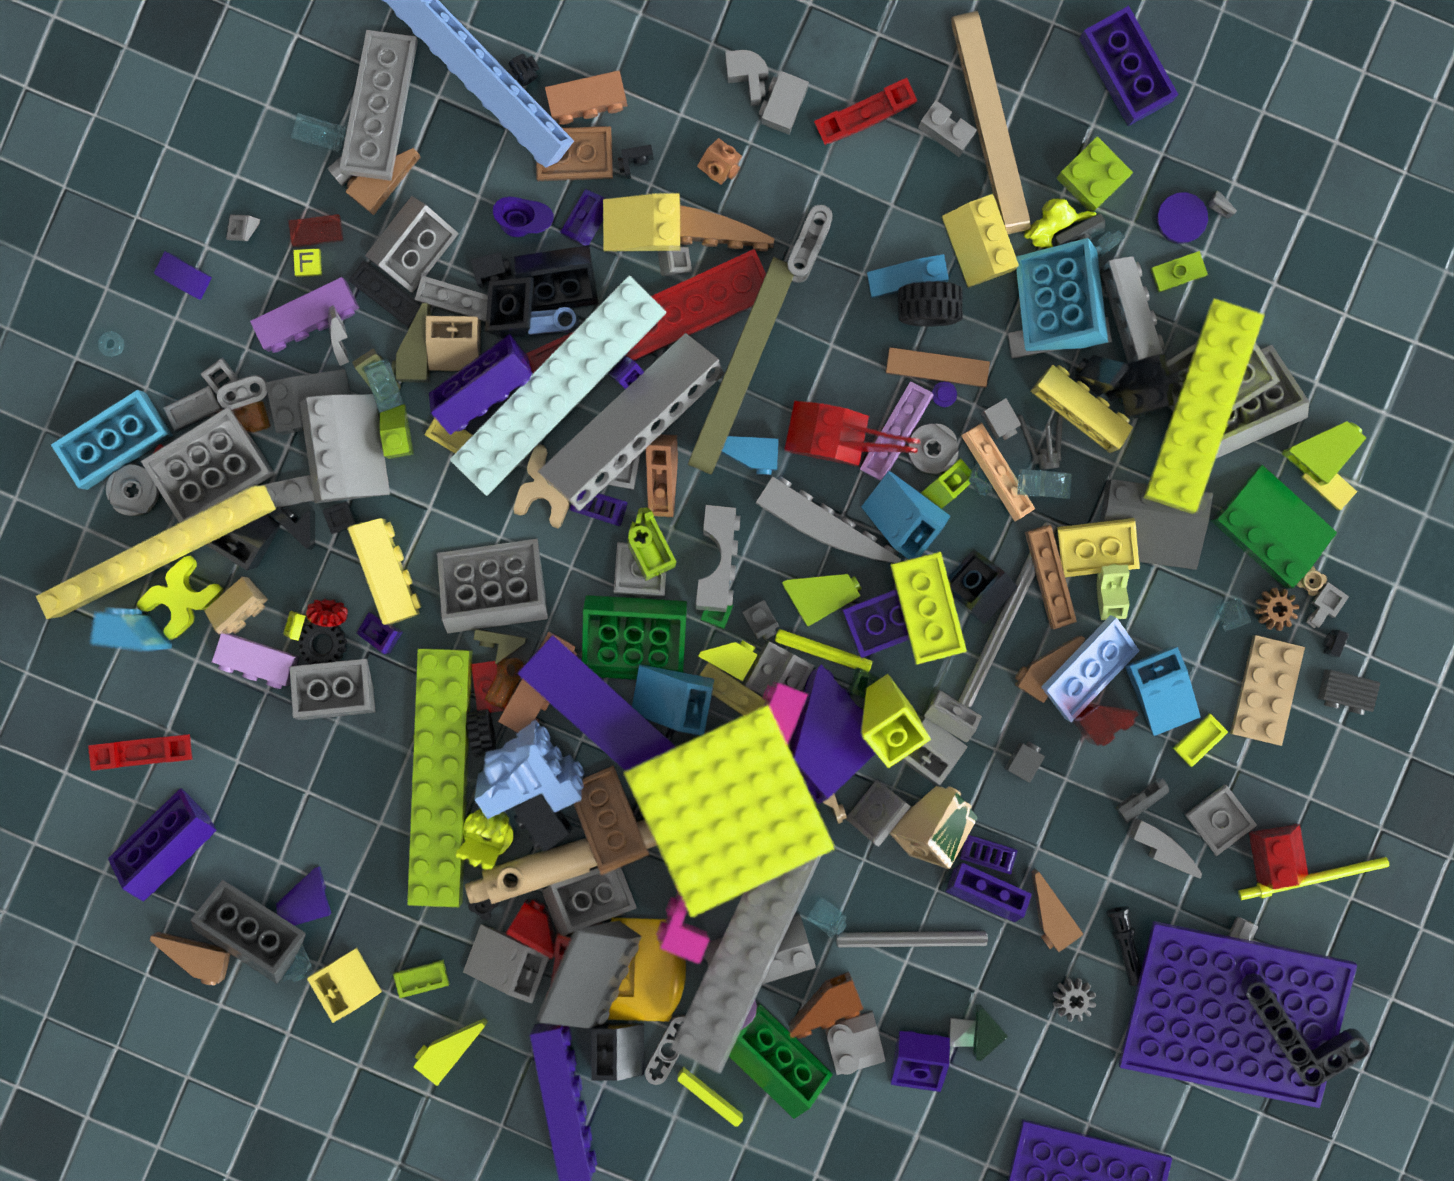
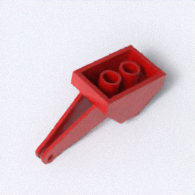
M794 401L784 452L858 467L862 452H918L917 448L908 446L865 443V433L909 444H919L920 440L868 429L869 416L850 409L822 403Z

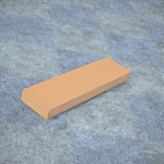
M981 423L961 435L1013 520L1017 521L1033 511L1035 507L984 425Z

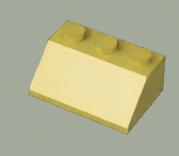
M993 194L971 201L942 216L967 288L1013 272L1018 268V261Z

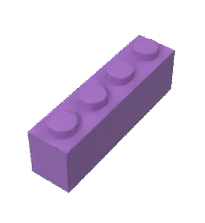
M341 277L250 322L263 349L276 353L285 349L288 342L293 340L299 342L310 336L309 332L315 329L321 331L329 328V307L334 305L341 320L353 316L355 314L354 311L359 309V306L347 281Z

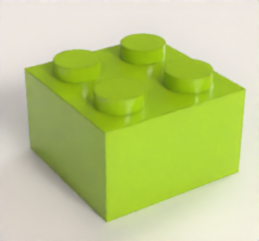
M1097 136L1061 171L1056 179L1088 211L1094 212L1133 172Z

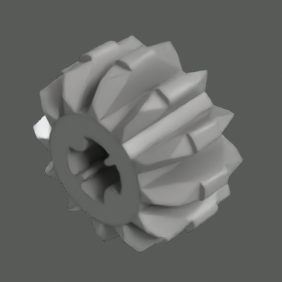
M1067 978L1066 987L1059 983L1057 986L1061 993L1053 992V996L1059 999L1053 1002L1055 1008H1060L1058 1011L1059 1016L1066 1015L1067 1020L1072 1022L1074 1016H1076L1079 1022L1082 1021V1013L1090 1017L1091 1012L1088 1010V1007H1096V1003L1091 1001V999L1096 997L1095 992L1089 991L1091 985L1089 983L1082 985L1080 978L1075 980L1074 985L1072 980ZM1074 995L1078 998L1077 1004L1070 1000L1071 996Z

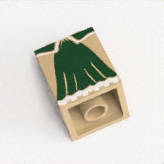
M936 786L904 814L889 834L909 856L950 869L978 817L971 810L972 806L960 797L961 793L952 787L945 789Z

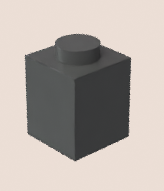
M1029 741L1026 745L1019 742L1005 769L1030 783L1045 756L1039 753L1041 748Z

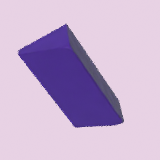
M585 189L560 233L582 246L589 245L603 222V199L605 198Z

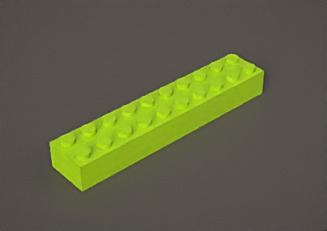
M418 649L407 905L460 907L463 903L464 860L460 857L457 858L456 852L464 843L463 831L466 820L469 755L467 712H470L473 650Z

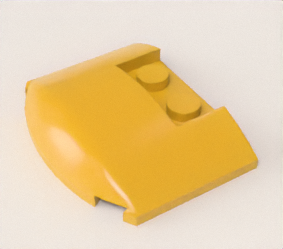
M620 917L611 919V922H622L642 937L638 944V952L628 966L629 972L622 980L618 989L619 995L612 1002L608 1011V1020L669 1022L672 1018L671 1015L679 1005L684 990L686 958L660 948L656 933L661 921L666 922L667 919Z

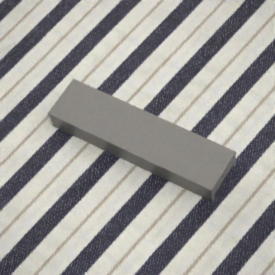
M685 333L538 472L550 486L552 485L580 511L724 375L719 359ZM712 368H715L714 374L706 379L707 373ZM697 384L696 391L688 396L689 390ZM676 402H679L678 408L674 412L669 413L671 407ZM660 419L659 426L651 431L654 422ZM642 437L641 443L637 447L632 448L635 440ZM623 454L622 461L618 465H614L616 458ZM605 472L604 478L600 482L595 483L597 476ZM586 490L585 496L581 500L576 501L578 494Z

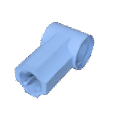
M567 307L557 310L531 312L530 330L528 332L529 335L555 332L570 333L578 327L579 319L574 311ZM564 314L572 315V322L569 326L560 325V318Z

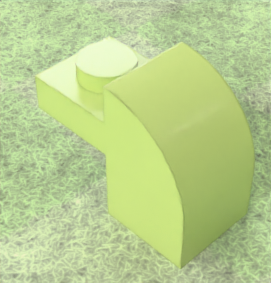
M1111 564L1109 566H1102L1101 573L1097 574V597L1101 620H1106L1110 615L1117 619L1127 618L1130 605L1126 589L1129 577L1128 565Z

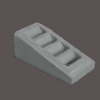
M223 357L201 373L202 377L216 394L220 389L218 383L227 376L230 378L228 383L239 380ZM222 368L224 373L214 379L212 374ZM234 392L227 396L230 400L236 397ZM244 406L233 409L232 412L235 414Z

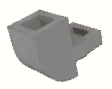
M749 50L726 51L725 60L728 83L748 81L751 106L761 105V97H765L764 81L759 82V80L768 79L769 73L765 61L758 54Z

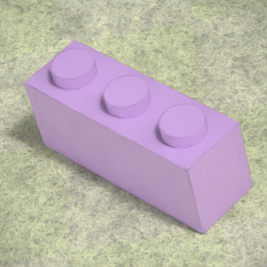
M221 634L212 662L219 664L218 669L233 673L234 670L243 672L242 677L257 681L259 677L267 680L266 685L281 689L282 685L288 686L291 684L290 667L297 665L299 656L233 634Z

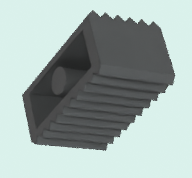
M1325 669L1318 699L1325 700V706L1339 709L1341 704L1348 706L1349 712L1364 715L1365 711H1374L1380 682Z

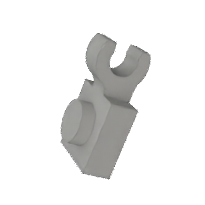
M1326 582L1311 603L1317 609L1309 616L1306 623L1313 628H1319L1327 615L1335 618L1349 596L1329 582Z

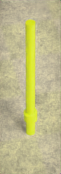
M1387 857L1308 874L1299 886L1272 890L1257 883L1256 887L1238 890L1240 900L1258 896L1266 898L1272 896V893L1389 867V861Z

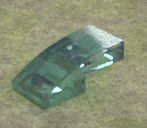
M1019 469L1017 495L1070 499L1072 474Z

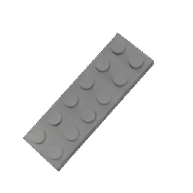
M366 30L339 167L341 174L392 180L418 40L416 36Z

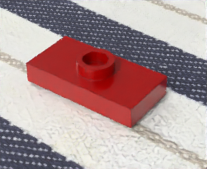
M496 661L471 664L477 711L489 709L490 713L504 711L498 664H495Z

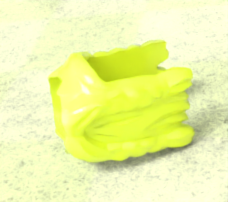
M481 808L469 814L464 823V843L457 850L456 857H460L462 860L468 859L469 863L473 864L474 867L481 864L482 869H492L498 856L509 848L514 839V832L509 823L508 815L505 812H501L487 819ZM482 837L490 838L491 841L485 840Z

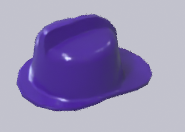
M509 196L499 199L493 206L495 220L500 224L501 229L511 237H523L528 233L543 232L553 223L554 214L551 208L540 202Z

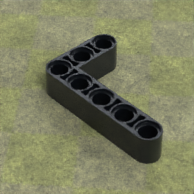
M1249 974L1243 978L1241 987L1245 995L1307 1086L1316 1087L1368 1055L1370 1051L1369 1044L1356 1029H1347L1311 1051L1264 979L1258 974ZM1254 986H1261L1258 992H1250ZM1275 1006L1272 1012L1264 1013L1267 1007ZM1282 1027H1288L1285 1033H1278ZM1359 1041L1356 1047L1350 1048L1353 1042ZM1295 1048H1302L1299 1053L1291 1054ZM1337 1054L1334 1060L1327 1061L1331 1055ZM1315 1068L1311 1074H1305L1308 1069Z

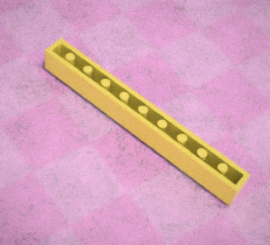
M265 486L251 487L37 595L36 598L46 619L62 617L274 511L275 506Z

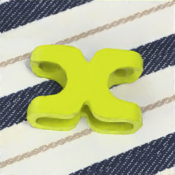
M192 556L182 558L167 572L165 579L168 587L153 586L137 602V607L143 612L152 611L162 603L169 607L171 620L163 631L169 640L179 637L194 623L193 609L206 610L224 591L219 584L208 585L200 592L192 589L189 584V577L197 567V562Z

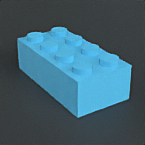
M136 390L57 440L51 446L77 487L88 490L173 435L145 392Z

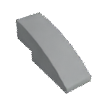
M1136 818L1129 837L1152 847L1148 855L1149 857L1201 879V871L1182 847L1159 829Z

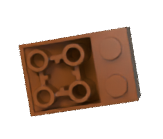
M850 972L828 979L820 986L788 1024L791 1038L795 1036L797 1038L806 1037L812 1033V1029L820 1026L821 1029L829 1028L836 1024L835 1020L843 1017L851 1019L860 1014L859 1011L863 1010V1006Z

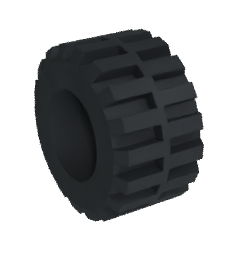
M927 281L906 284L898 289V320L904 324L912 326H945L955 324L963 319L962 287L949 282Z

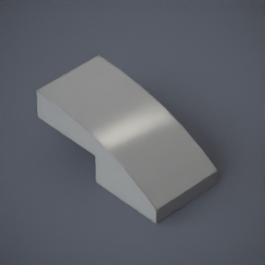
M333 305L329 307L328 327L333 350L341 366L349 362L347 350L341 341L348 337L345 325Z

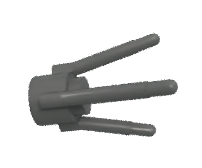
M1019 415L1018 419L1033 455L1034 464H1039L1040 470L1060 467L1059 461L1062 460L1063 417L1061 415L1058 416L1056 442L1053 448L1050 424L1047 423L1045 425L1047 448L1039 449L1040 454L1038 455L1022 415Z

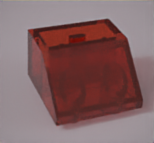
M1089 704L1073 720V723L1088 743L1096 746L1100 744L1105 746L1115 739L1113 734L1120 729L1125 731L1136 722L1134 719L1139 714L1130 709Z

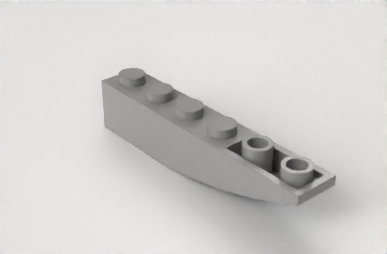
M781 476L778 479L772 477L756 501L757 505L797 531L821 543L872 560L893 564L901 561L897 557L898 551L887 544L884 548L875 543L877 540L875 536L867 531L861 534L854 529L856 524L845 517L842 520L833 516L835 512L833 509L823 503L819 507L812 502L813 497L803 490H800L799 493L790 488L792 483Z

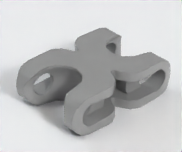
M816 205L810 210L790 255L788 270L794 275L793 282L802 283L809 277L828 234L833 216L831 210L824 205ZM821 220L824 224L819 226L814 221ZM802 263L805 268L797 269L794 267V264Z

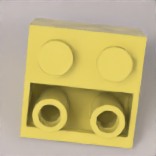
M357 948L317 970L307 978L332 1023L356 1010L382 992Z

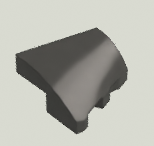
M1158 778L1139 794L1134 792L1117 805L1115 809L1127 824L1167 795L1169 787L1163 779Z

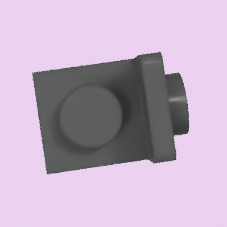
M765 600L742 612L757 639L762 637L763 640H766L777 634L775 629L779 627V624Z

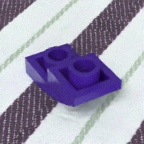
M164 251L154 271V274L200 300L212 279L211 276L197 267L187 264Z

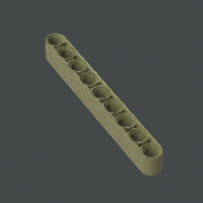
M773 257L687 465L710 475L716 466L794 277L788 270V262Z

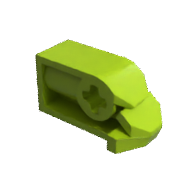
M648 507L638 509L636 522H632L629 530L628 547L645 581H648L675 568L676 560L652 511ZM638 535L641 538H645L644 544L640 541L635 542Z

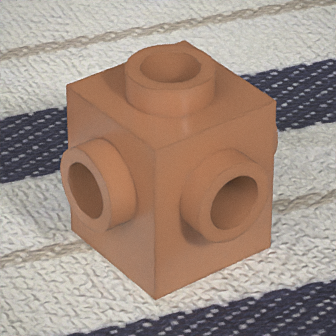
M718 138L707 148L697 167L712 180L722 185L728 178L732 180L741 168L738 166V163L743 156L736 152L732 146L727 145Z

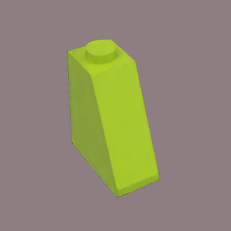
M1347 421L1284 450L1282 455L1303 473L1308 474L1319 485L1323 486L1329 484L1364 442L1366 437L1362 434L1359 426Z
M848 574L792 579L782 582L783 587L807 627L860 597L861 595L858 591L862 589L855 576L850 578Z

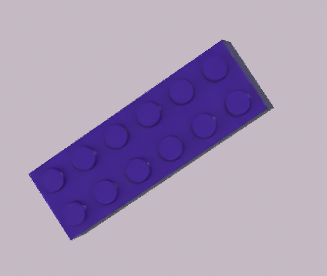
M549 1023L535 1024L530 1033L559 1181H591L593 1173L596 1172L597 1157L595 1150H590L592 1132L590 1125H585L587 1107L585 1100H580L582 1082L580 1075L576 1076L575 1074L577 1056L575 1050L571 1051L570 1041L572 1040L571 1027Z

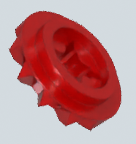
M324 598L323 601L314 600V603L308 604L306 616L310 622L316 625L333 627L346 621L348 609L344 607V603H336L335 599L329 601Z

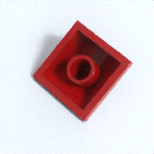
M526 899L506 934L551 959L554 955L556 938L549 912L544 910L546 906L535 899H532V901Z

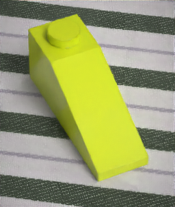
M483 1018L433 1041L428 1048L423 1045L415 1055L418 1061L413 1067L438 1086L483 1030L488 1021Z

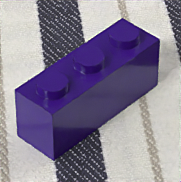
M964 863L953 869L945 891L1012 922L1024 918L1032 896L1027 891Z

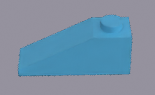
M944 254L920 258L867 272L871 298L898 293L900 287L910 283L927 281L947 282L949 280Z
M728 436L721 453L751 470H756L757 475H771L772 471H777L779 439Z

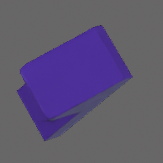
M624 356L608 374L625 390L644 371L634 360Z

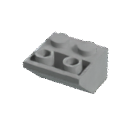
M925 718L922 724L931 740L901 759V761L933 785L940 786L968 746L945 729Z

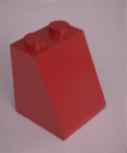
M1300 824L1249 832L1257 882L1272 890L1299 886L1308 875Z

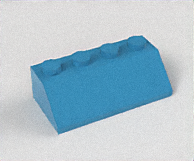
M104 608V612H95L91 644L143 651L172 648V643L164 635L150 615H142L143 611L140 609Z

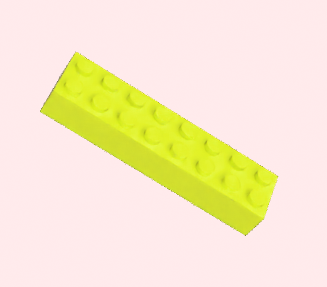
M1214 299L1210 304L1186 373V380L1183 382L1150 477L1144 495L1145 499L1190 514L1197 512L1264 314Z

